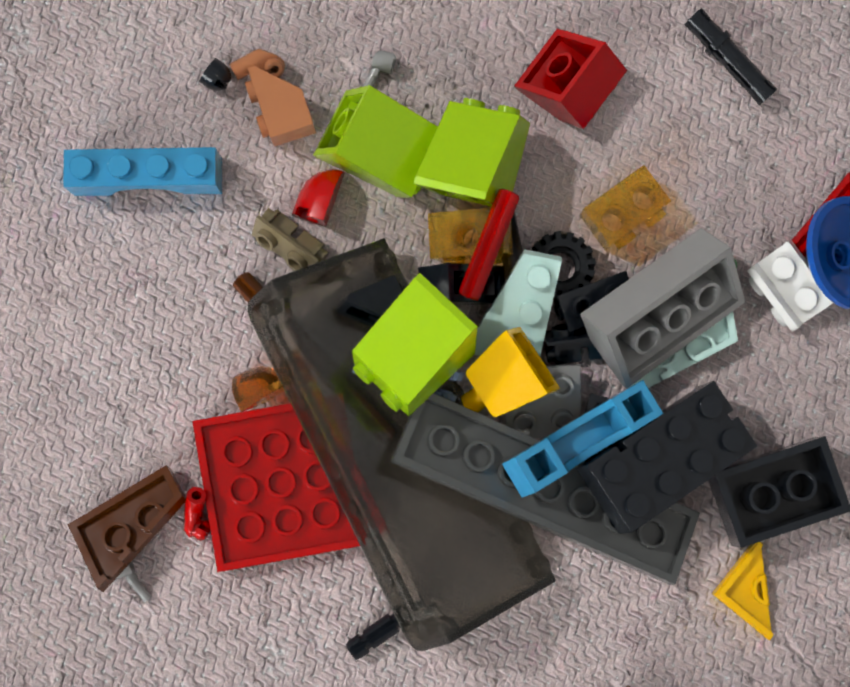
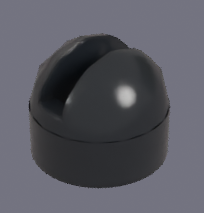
M215 58L204 71L199 82L213 91L224 90L227 88L226 83L231 81L230 69L226 64Z

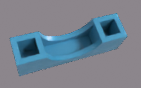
M216 147L64 150L63 187L74 196H112L116 192L131 189H160L183 194H222V157Z
M644 380L505 461L502 465L523 498L543 489L567 474L584 460L630 435L664 413Z

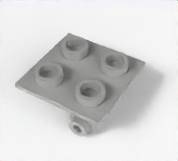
M580 364L546 366L560 389L506 413L505 425L532 438H545L580 417Z

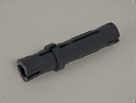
M703 8L698 10L684 24L706 47L705 52L709 56L713 55L759 106L777 90L748 57L739 50L730 39L732 35L727 30L723 32Z

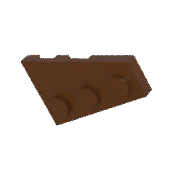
M167 465L68 524L94 583L100 591L104 592L185 503L186 497L172 469Z

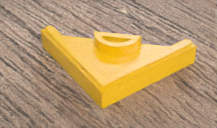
M761 542L751 544L712 592V595L763 637L771 640L773 633L771 632L768 606L770 603L762 556L763 545Z

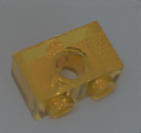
M491 208L428 213L430 259L443 262V264H465V260H471ZM511 222L494 264L502 263V257L513 256ZM475 229L478 234L477 242L473 247L467 248L464 243L465 235L468 231Z

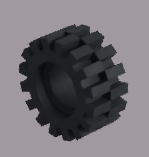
M556 231L552 235L547 234L539 242L537 241L531 250L550 255L564 253L570 256L574 262L575 271L573 276L565 281H557L553 302H559L557 295L590 284L595 274L594 266L596 261L592 257L593 250L590 246L587 247L584 244L585 240L582 237L578 239L571 232L561 234V231Z

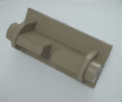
M268 208L262 217L258 215L252 231V236L255 237L258 244L264 249L273 251L282 257L295 272L303 273L311 279L317 263L321 264L329 254L324 249L325 244L305 230L295 239L291 235L297 230L298 225L278 209L273 211Z

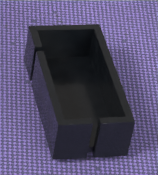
M715 381L698 386L662 410L664 414L630 435L616 441L611 445V448L604 449L576 468L619 534L634 532L757 447V444L739 417L730 419L728 413L733 411V408Z

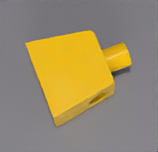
M517 327L504 331L466 370V376L474 388L462 395L461 401L464 407L477 413L487 407L490 414L496 418L556 392L560 387L522 328Z

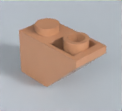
M256 66L247 68L251 80L245 82V86L251 103L259 102L263 115L257 116L256 119L263 138L270 136L275 147L316 133L301 88Z

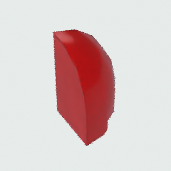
M330 169L318 172L308 179L298 195L291 216L326 227L345 172Z

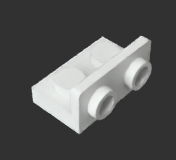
M791 239L747 270L751 276L749 283L759 296H766L773 306L771 312L781 326H788L792 332L833 304L817 286L810 272L807 260Z

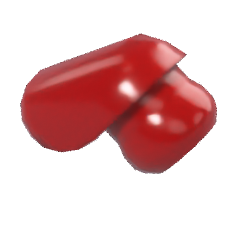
M193 487L186 494L184 531L189 538L193 536L197 540L202 541L206 539L210 532L209 521L202 519L206 492L200 487Z

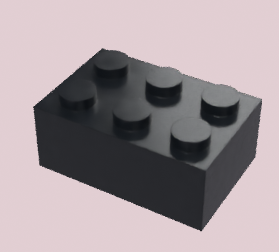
M826 436L813 437L732 464L708 480L730 544L734 547L742 548L850 512V504Z

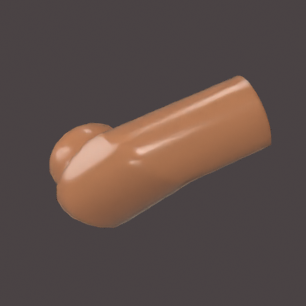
M262 49L254 50L229 64L237 80L249 75L247 68L256 66L278 78L283 75L285 70V63L281 57Z

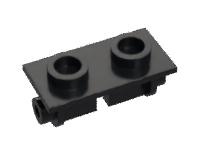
M623 271L557 295L559 305L554 307L555 314L559 321L565 320L568 332L584 327L580 314L629 280L627 272Z
M559 324L553 326L552 330L545 333L544 339L547 346H552L546 347L547 362L555 361V365L582 361L581 348L587 347L589 360L602 359V356L590 341L585 326L568 332L566 324Z

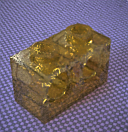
M643 165L583 208L579 216L605 251L614 245L620 250L637 237L633 232L644 223L650 228L667 215L663 209L667 207L671 200L645 165ZM633 194H646L650 198L651 207L647 209L637 207L633 201ZM607 214L617 216L621 221V229L617 231L607 229L602 221L603 216Z

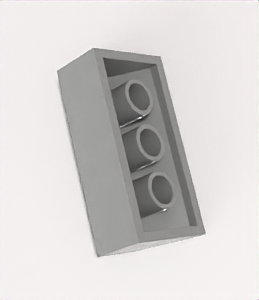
M700 228L580 315L590 341L621 384L628 388L746 301L731 247Z

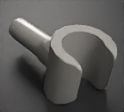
M386 51L376 52L372 60L371 71L362 87L368 85L373 87L380 72L392 74L396 62L395 54Z
M131 561L115 580L126 577L128 583H130L145 603L152 596L137 578L133 561Z

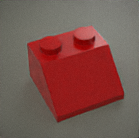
M557 28L514 87L558 120L584 129L610 93L615 89L618 82L627 72V69L606 42Z

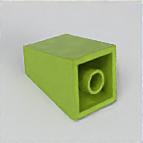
M370 85L345 91L313 156L398 198H412L413 194H417L422 188L414 184L415 176L438 126Z
M464 98L463 103L449 101L417 171L414 184L442 196L492 207L499 189H507L513 192L530 122L520 116L519 109L510 106L499 105L496 111L485 108L486 103L471 98Z
M419 273L352 350L355 364L353 370L363 382L368 385L373 382L382 391L380 396L392 410L397 412L401 409L409 417L475 354L478 326Z

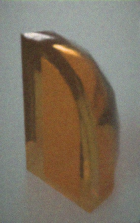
M258 366L237 374L232 379L231 388L234 399L240 411L243 412L269 402L295 382L282 370L277 371L270 367Z

